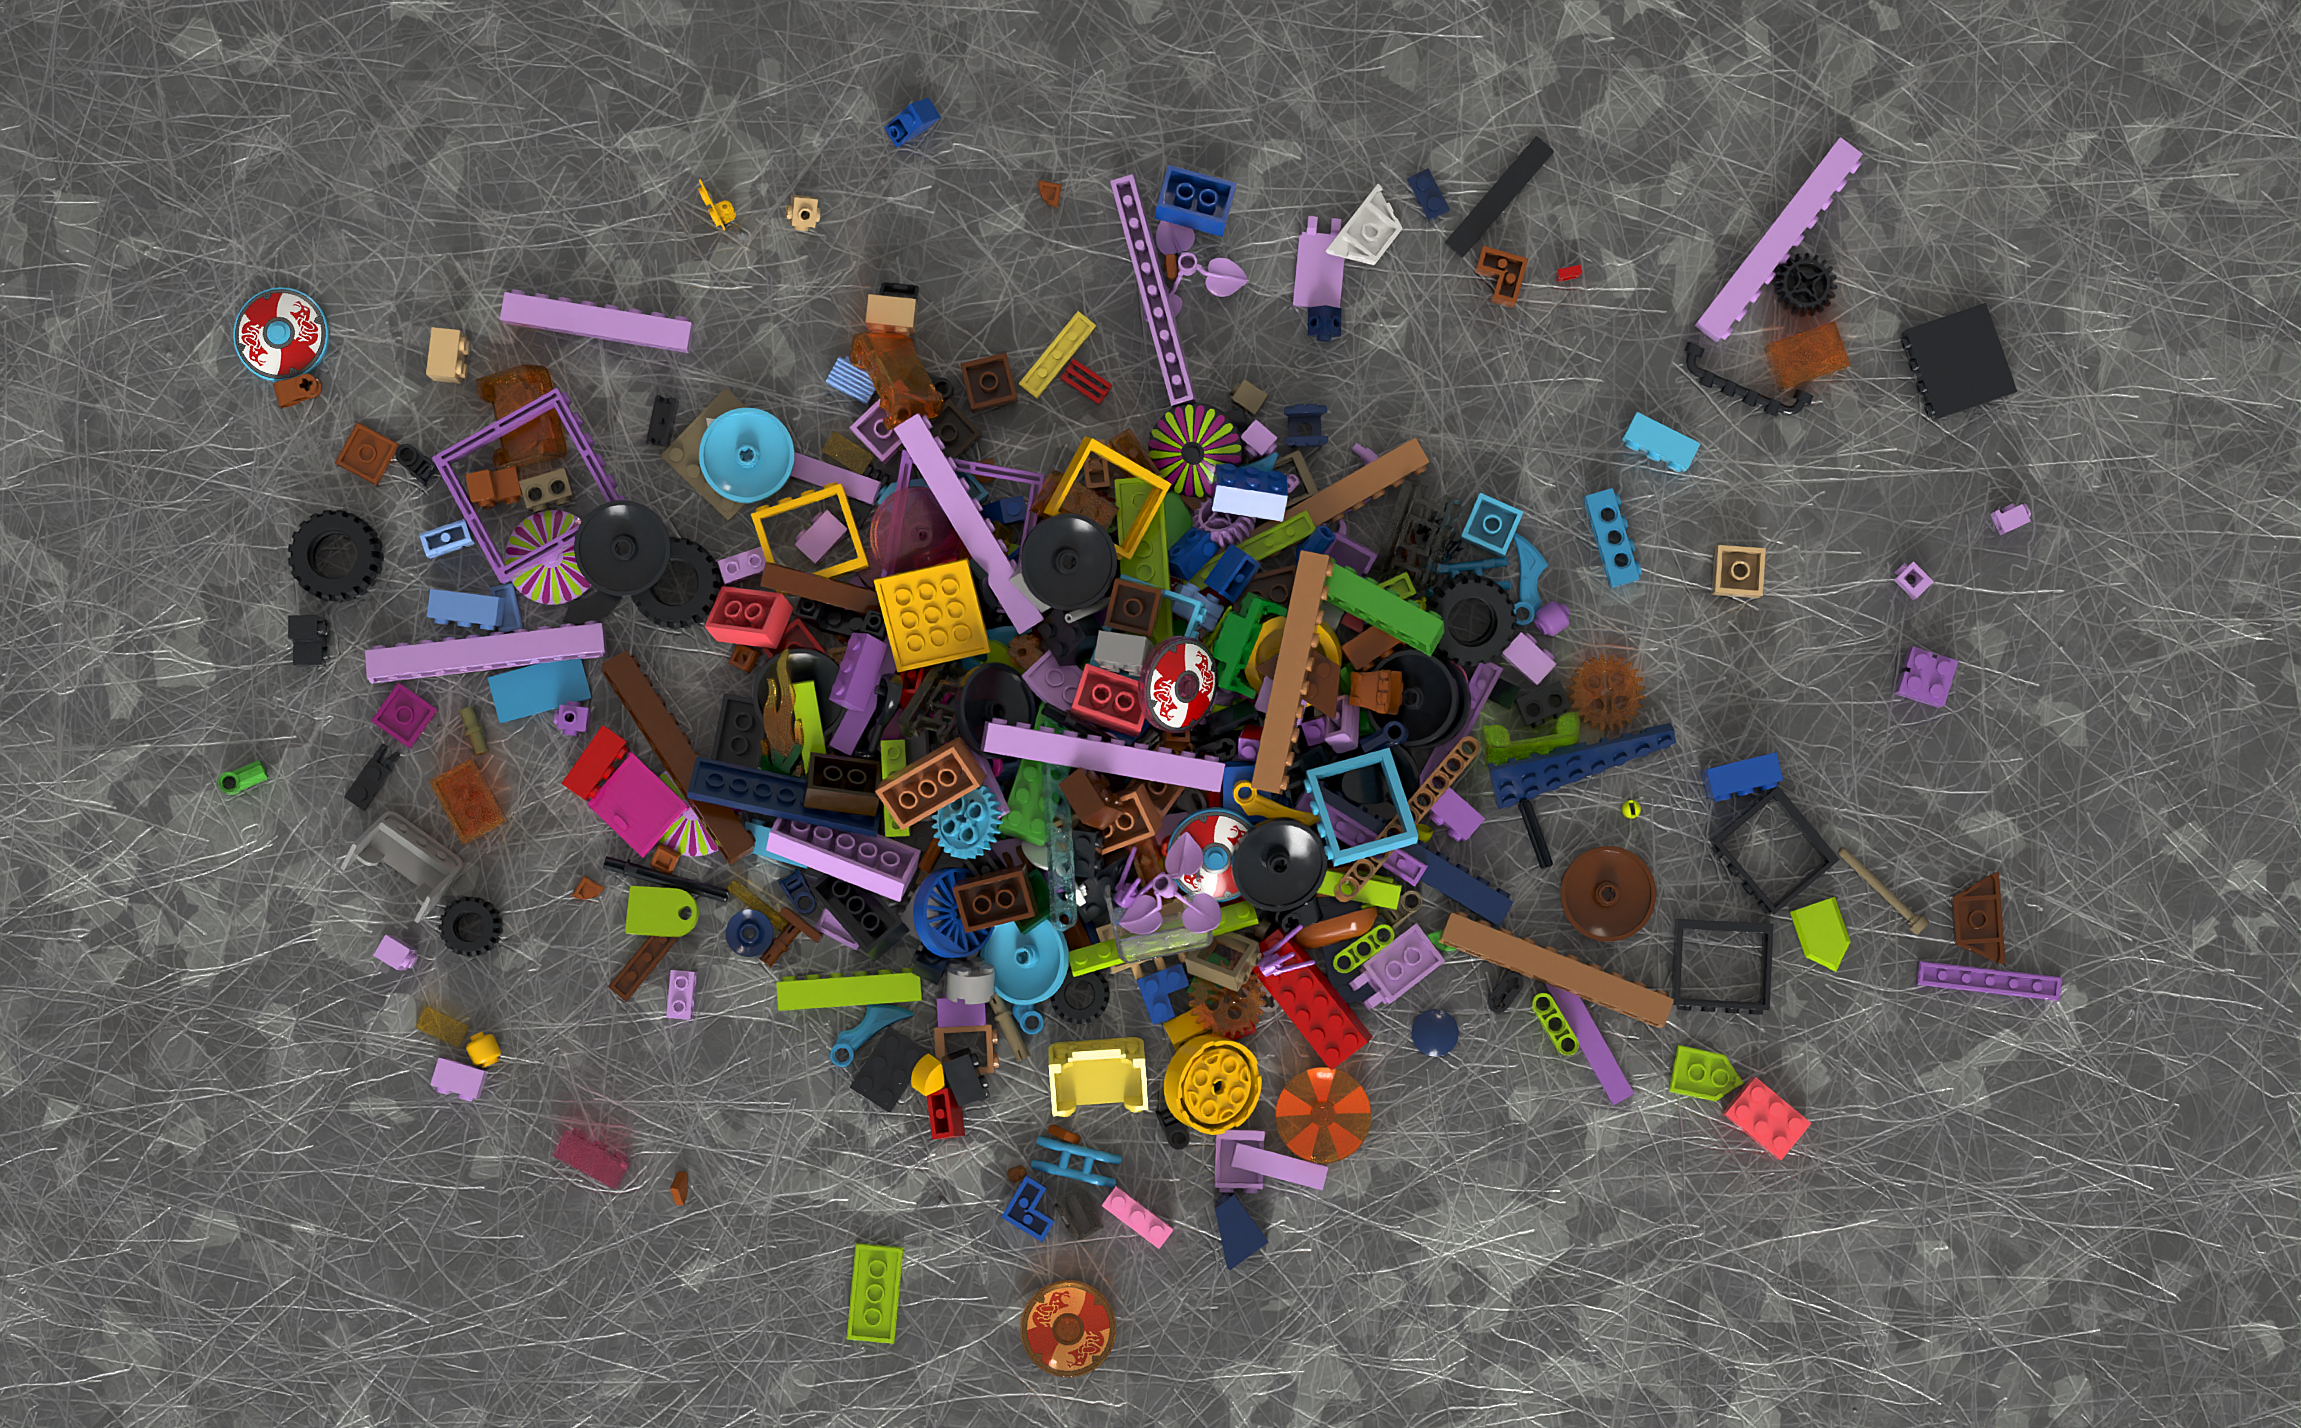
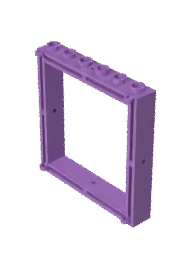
M558 388L432 457L495 574L503 584L574 546L575 536L580 525L507 565L452 466L453 463L555 407L606 501L626 500L623 494L619 496L615 488L618 485L612 474L607 475L603 467L607 465L601 454H595L592 448L595 445L589 433L584 434L581 425L584 423L577 412H572L569 406L572 404V401L567 392H561Z
M907 450L902 451L881 577L894 575L896 571L913 464H915ZM952 458L958 467L955 471L1031 484L1020 547L1021 553L1027 535L1037 525L1038 517H1043L1045 503L1040 502L1042 493L1047 494L1049 480L1045 479V474ZM999 602L996 612L1006 613Z

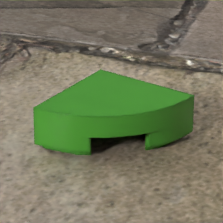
M1442 930L1426 935L1435 948L1442 951L1456 950L1453 947L1438 942Z

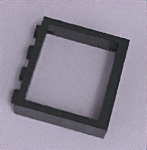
M1779 786L1773 788L1710 841L1713 845L1711 847L1712 852L1719 859L1724 858L1728 863L1726 866L1728 871L1734 877H1740L1744 882L1742 884L1744 890L1750 896L1754 894L1759 900L1757 903L1759 908L1765 914L1769 912L1771 915H1775L1840 860ZM1772 799L1824 860V862L1774 904L1721 843Z
M1675 919L1671 998L1674 1001L1672 1005H1677V1010L1691 1011L1692 1006L1701 1007L1703 1012H1715V1008H1725V1013H1739V1009H1749V1014L1763 1015V1010H1770L1774 924ZM1683 929L1762 934L1759 1003L1680 998Z

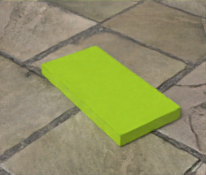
M856 1243L846 1339L895 1343L904 1247Z

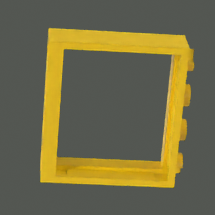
M1084 436L1043 513L1049 516L1061 514L1058 510L1090 451L1096 453L1153 486L1121 547L1114 544L1118 560H1121L1122 557L1131 560L1171 483L1093 438Z
M832 482L824 485L823 490L817 492L814 489L801 493L800 498L792 500V497L779 500V505L773 507L764 505L755 509L756 512L752 513L751 516L767 562L775 563L762 519L837 494L858 558L812 574L837 579L870 567L845 488L842 484L837 485V482ZM776 590L777 593H782L784 596L789 595V593Z

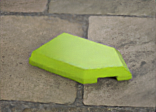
M1832 897L1791 911L1790 915L1805 957L1836 972L1851 942L1836 898Z
M1682 1045L1677 1046L1668 1092L1716 1102L1743 1084V1081L1725 1054Z

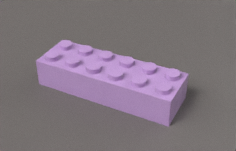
M779 817L769 833L766 849L898 902L901 901L917 869L921 850L879 834L875 838Z

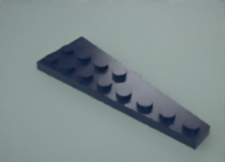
M1671 723L1645 728V730L1640 731V734L1634 735L1626 732L1622 733L1620 738L1608 740L1607 737L1600 738V743L1587 745L1586 742L1555 748L1546 755L1532 753L1529 754L1527 759L1516 761L1514 757L1508 759V763L1496 766L1493 762L1489 763L1487 766L1498 809L1511 807L1523 800L1535 798L1544 792L1556 790L1560 786L1571 782H1578L1584 777L1599 774L1608 768L1623 765L1627 761L1638 757H1644L1653 751L1668 748L1676 743L1674 728Z

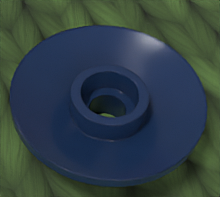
M752 909L742 910L729 920L725 933L729 947L738 955L755 957L764 953L771 945L773 926L768 917L763 913ZM748 929H753L755 932L752 938L746 936Z

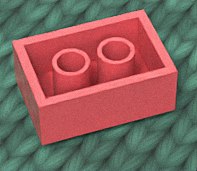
M722 586L704 627L719 642L777 649L794 608L782 593Z
M1086 664L1070 708V714L1078 719L1137 738L1148 710L1147 684Z
M1753 1076L1722 1112L1724 1116L1778 1160L1784 1158L1811 1125L1810 1121L1757 1077Z

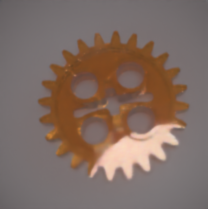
M1601 654L1598 662L1594 657H1591V665L1585 661L1582 662L1584 670L1576 668L1575 672L1579 676L1570 678L1575 683V685L1568 686L1569 690L1574 691V694L1568 696V699L1575 700V703L1570 708H1578L1579 711L1575 716L1583 715V724L1588 720L1591 721V729L1596 724H1599L1600 731L1604 730L1605 725L1608 726L1609 731H1613L1614 724L1621 729L1623 728V720L1627 724L1631 723L1629 715L1633 717L1638 716L1634 710L1635 708H1643L1638 703V700L1645 699V696L1639 694V691L1644 690L1645 686H1638V682L1643 677L1635 678L1634 675L1638 669L1630 671L1631 662L1623 665V657L1614 661V656L1611 654L1608 660H1605L1604 655ZM1602 672L1606 673L1607 690L1612 691V694L1608 696L1611 708L1610 714L1607 713L1606 696L1601 695V691L1605 689ZM1618 673L1622 676L1623 682L1620 686H1616L1611 682L1612 674ZM1594 676L1599 680L1598 688L1592 689L1588 686V677ZM1616 697H1622L1625 700L1626 706L1624 709L1615 707L1614 699ZM1592 700H1599L1602 703V710L1600 712H1594L1591 709L1590 703Z
M1223 960L1220 961L1219 966L1231 971L1235 968L1233 960L1230 961L1229 966H1225ZM1258 974L1249 976L1247 983L1241 986V988H1245L1249 992V996L1245 998L1238 996L1237 992L1226 987L1219 989L1213 982L1195 976L1199 983H1191L1190 987L1195 991L1189 992L1188 997L1194 1000L1190 1001L1188 1006L1196 1008L1191 1012V1016L1199 1015L1196 1024L1204 1022L1203 1031H1206L1209 1027L1212 1028V1036L1217 1031H1221L1222 1038H1224L1226 1032H1229L1231 1038H1234L1235 1031H1238L1243 1036L1244 1027L1251 1031L1253 1027L1250 1022L1259 1023L1256 1015L1263 1016L1264 1013L1259 1007L1266 1005V1001L1260 1000V998L1266 996V992L1259 991L1263 987V982H1255ZM1208 990H1211V991H1213V993H1215L1216 995H1214V994H1208L1207 991H1208ZM1226 995L1231 996V1001L1228 1004L1224 1003ZM1207 1001H1214L1217 1003L1218 1008L1214 1011L1208 1010L1205 1003ZM1239 1004H1246L1247 1008H1243ZM1233 1009L1237 1010L1241 1017L1236 1020L1231 1019L1227 1012Z

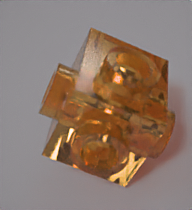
M1023 634L1021 637L1016 635L1010 641L1008 646L1011 648L1007 651V654L1010 656L1009 660L1017 668L1022 667L1027 671L1046 651L1040 646L1042 643L1037 637L1032 634Z

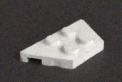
M1379 184L1375 186L1325 251L1326 253L1375 265L1403 228L1399 220L1394 216L1390 203H1386L1381 193L1383 189Z

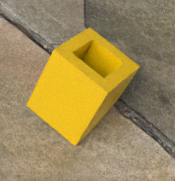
M929 1053L923 1056L913 1069L911 1076L912 1087L924 1096L944 1088V1074L941 1062Z

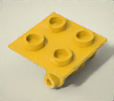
M700 179L701 187L697 189L706 206L711 204L712 208L708 209L716 227L721 225L725 231L724 224L734 220L736 212L732 204L727 200L714 205Z

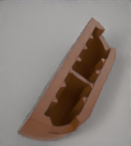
M1372 907L1311 924L1299 930L1292 939L1303 949L1311 950L1365 935L1370 931L1375 918H1377V908Z

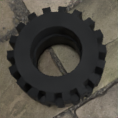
M462 897L459 900H454L450 906L444 909L446 912L440 917V920H442L441 925H439V930L442 931L440 937L446 942L445 946L453 950L452 952L462 956L477 957L486 954L487 951H491L495 948V943L500 941L499 935L503 932V928H501L503 922L502 918H499L498 914L500 913L498 909H495L492 903L478 897ZM470 912L480 915L484 923L482 935L474 941L463 939L458 930L461 917Z
M1069 966L1062 985L1050 997L1056 1014L1063 1020L1072 1024H1087L1103 1014L1109 1002L1110 991L1105 977L1098 970L1074 977L1071 966ZM1073 981H1086L1093 988V1001L1086 1008H1074L1066 1000V989Z

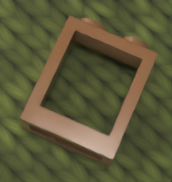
M992 1025L934 1028L935 1057L942 1063V1056L946 1055L945 1033L986 1031L988 1067H978L980 1073H994L995 1068L999 1067L998 1053H994L993 1044H998L997 1029H993Z

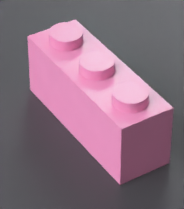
M1117 1185L1101 1205L1158 1249H1160L1174 1230Z

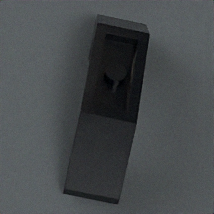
M801 597L794 613L795 617L821 632L849 639L852 633H865L876 639H882L886 632L883 614L868 610L866 616L830 608L826 603Z

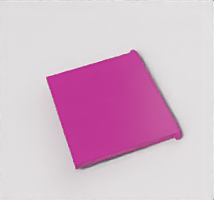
M630 751L628 758L601 787L596 797L591 799L587 805L644 858L685 810L688 811L690 807Z

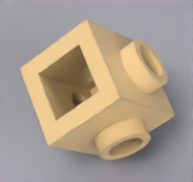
M791 195L790 205H786L785 219H788V223L794 226L795 230L808 231V227L815 228L816 222L820 220V208H817L818 199L811 196Z

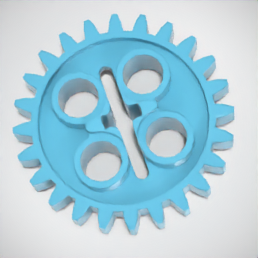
M982 783L980 787L937 810L938 814L932 816L933 819L937 820V823L932 825V828L938 829L934 838L940 839L938 846L944 847V852L951 853L952 857L975 859L976 855H984L983 849H991L989 842L996 843L993 835L994 833H1001L996 827L1003 824V821L998 820V816L1003 814V811L996 809L1001 803L993 801L997 795L990 793V787H986Z

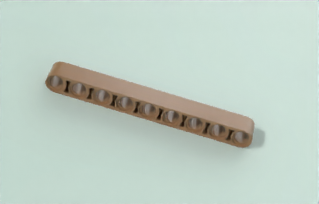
M1467 736L1461 739L1407 801L1415 826L1478 754L1480 745L1474 737ZM1463 744L1471 748V754H1466L1462 750ZM1447 762H1453L1457 767V771L1449 770ZM1432 779L1439 780L1442 784V789L1435 788L1432 784ZM1417 797H1424L1427 801V806L1419 805ZM1397 814L1374 841L1387 838L1388 831H1392L1396 835L1403 833ZM1394 850L1382 853V859L1370 856L1357 860L1335 885V897L1341 902H1348L1353 899ZM1358 866L1366 869V877L1358 875L1356 870ZM1342 884H1347L1351 887L1352 893L1350 895L1343 893L1341 889Z

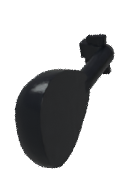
M887 673L882 675L879 685L875 686L874 694H877L876 725L869 746L859 750L855 749L854 758L875 757L885 726L892 718L901 698L903 682L898 674Z
M1373 764L1343 772L1340 780V792L1349 801L1358 804L1388 802L1394 805L1386 780Z

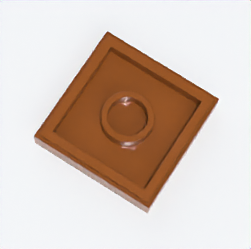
M357 422L335 464L378 486L400 444Z

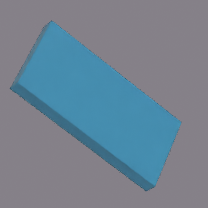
M581 658L538 663L488 677L500 724L559 708V705H566V701L581 702L592 699Z

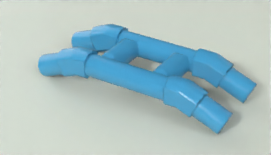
M1507 557L1449 564L1425 565L1423 573L1425 575L1450 573V579H1452L1459 572L1473 570V573L1482 576L1484 569L1508 566L1509 561ZM1510 580L1496 582L1504 590L1511 589ZM1433 589L1426 590L1427 598H1431L1434 593Z
M1042 1136L1037 1138V1145L1062 1152L1058 1165L1033 1159L1031 1163L1032 1169L1100 1186L1115 1187L1116 1179L1092 1174L1091 1170L1094 1159L1119 1165L1122 1159L1121 1155ZM1071 1154L1085 1157L1082 1171L1068 1168Z

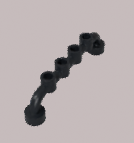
M1687 342L1684 349L1688 353L1686 358L1687 368L1690 373L1700 378L1699 384L1708 388H1712L1713 384L1722 388L1720 393L1732 398L1734 394L1743 397L1742 402L1752 407H1755L1756 403L1765 406L1764 412L1770 415L1777 416L1778 412L1785 415L1797 414L1803 409L1805 404L1810 405L1814 397L1807 392L1796 389L1793 395V399L1796 400L1795 404L1792 406L1784 405L1777 400L1768 398L1754 390L1699 368L1695 361L1696 357L1702 358L1705 351L1704 348Z

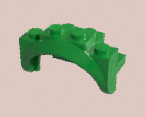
M1248 592L1241 602V611H1231L1228 613V616L1222 622V631L1219 638L1213 644V653L1211 655L1213 658L1220 660L1215 666L1219 687L1236 691L1251 699H1255L1257 691L1250 686L1243 669L1247 666L1263 625L1259 622L1273 614L1287 618L1288 607L1259 594Z

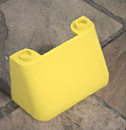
M1127 1037L1057 1042L1049 1046V1076L1053 1116L1068 1117L1076 1111V1105L1124 1102L1125 1108L1131 1112L1148 1110L1145 1052L1142 1039Z

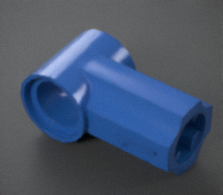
M1324 525L1317 526L1309 538L1297 546L1296 566H1298L1301 550L1318 554L1325 553L1335 540V535L1328 527Z

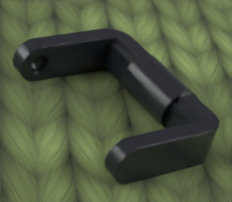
M884 282L881 284L879 295L884 296L885 292L914 294L913 299L917 301L919 286Z

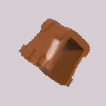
M1384 669L1366 673L1351 672V689L1348 705L1369 708L1382 714H1398L1403 697L1404 683L1402 682V672H1391V670Z

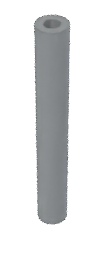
M1111 596L1099 600L1088 607L1066 614V622H1074L1107 608Z

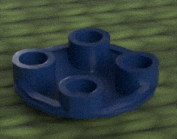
M1432 1009L1417 1016L1412 1026L1411 1035L1413 1043L1420 1052L1428 1056L1438 1057L1447 1054L1454 1048L1458 1041L1459 1030L1456 1021L1450 1014L1443 1010Z

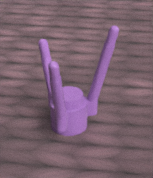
M1136 846L1132 847L1120 881L1115 887L1117 893L1114 895V901L1123 908H1129L1135 899L1144 895L1153 887L1152 882L1154 878L1139 892L1136 887L1141 881L1140 877L1133 884H1124L1137 850Z
M1299 924L1271 949L1263 952L1264 957L1261 958L1258 965L1264 976L1268 977L1272 974L1277 976L1283 972L1315 964V960L1282 967L1283 962L1294 957L1295 953L1291 952L1282 957L1277 953L1273 954L1303 928L1302 924Z

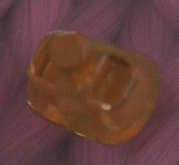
M1022 1165L1010 1168L1007 1171V1176L1011 1182L1022 1180L1027 1175L1026 1169Z

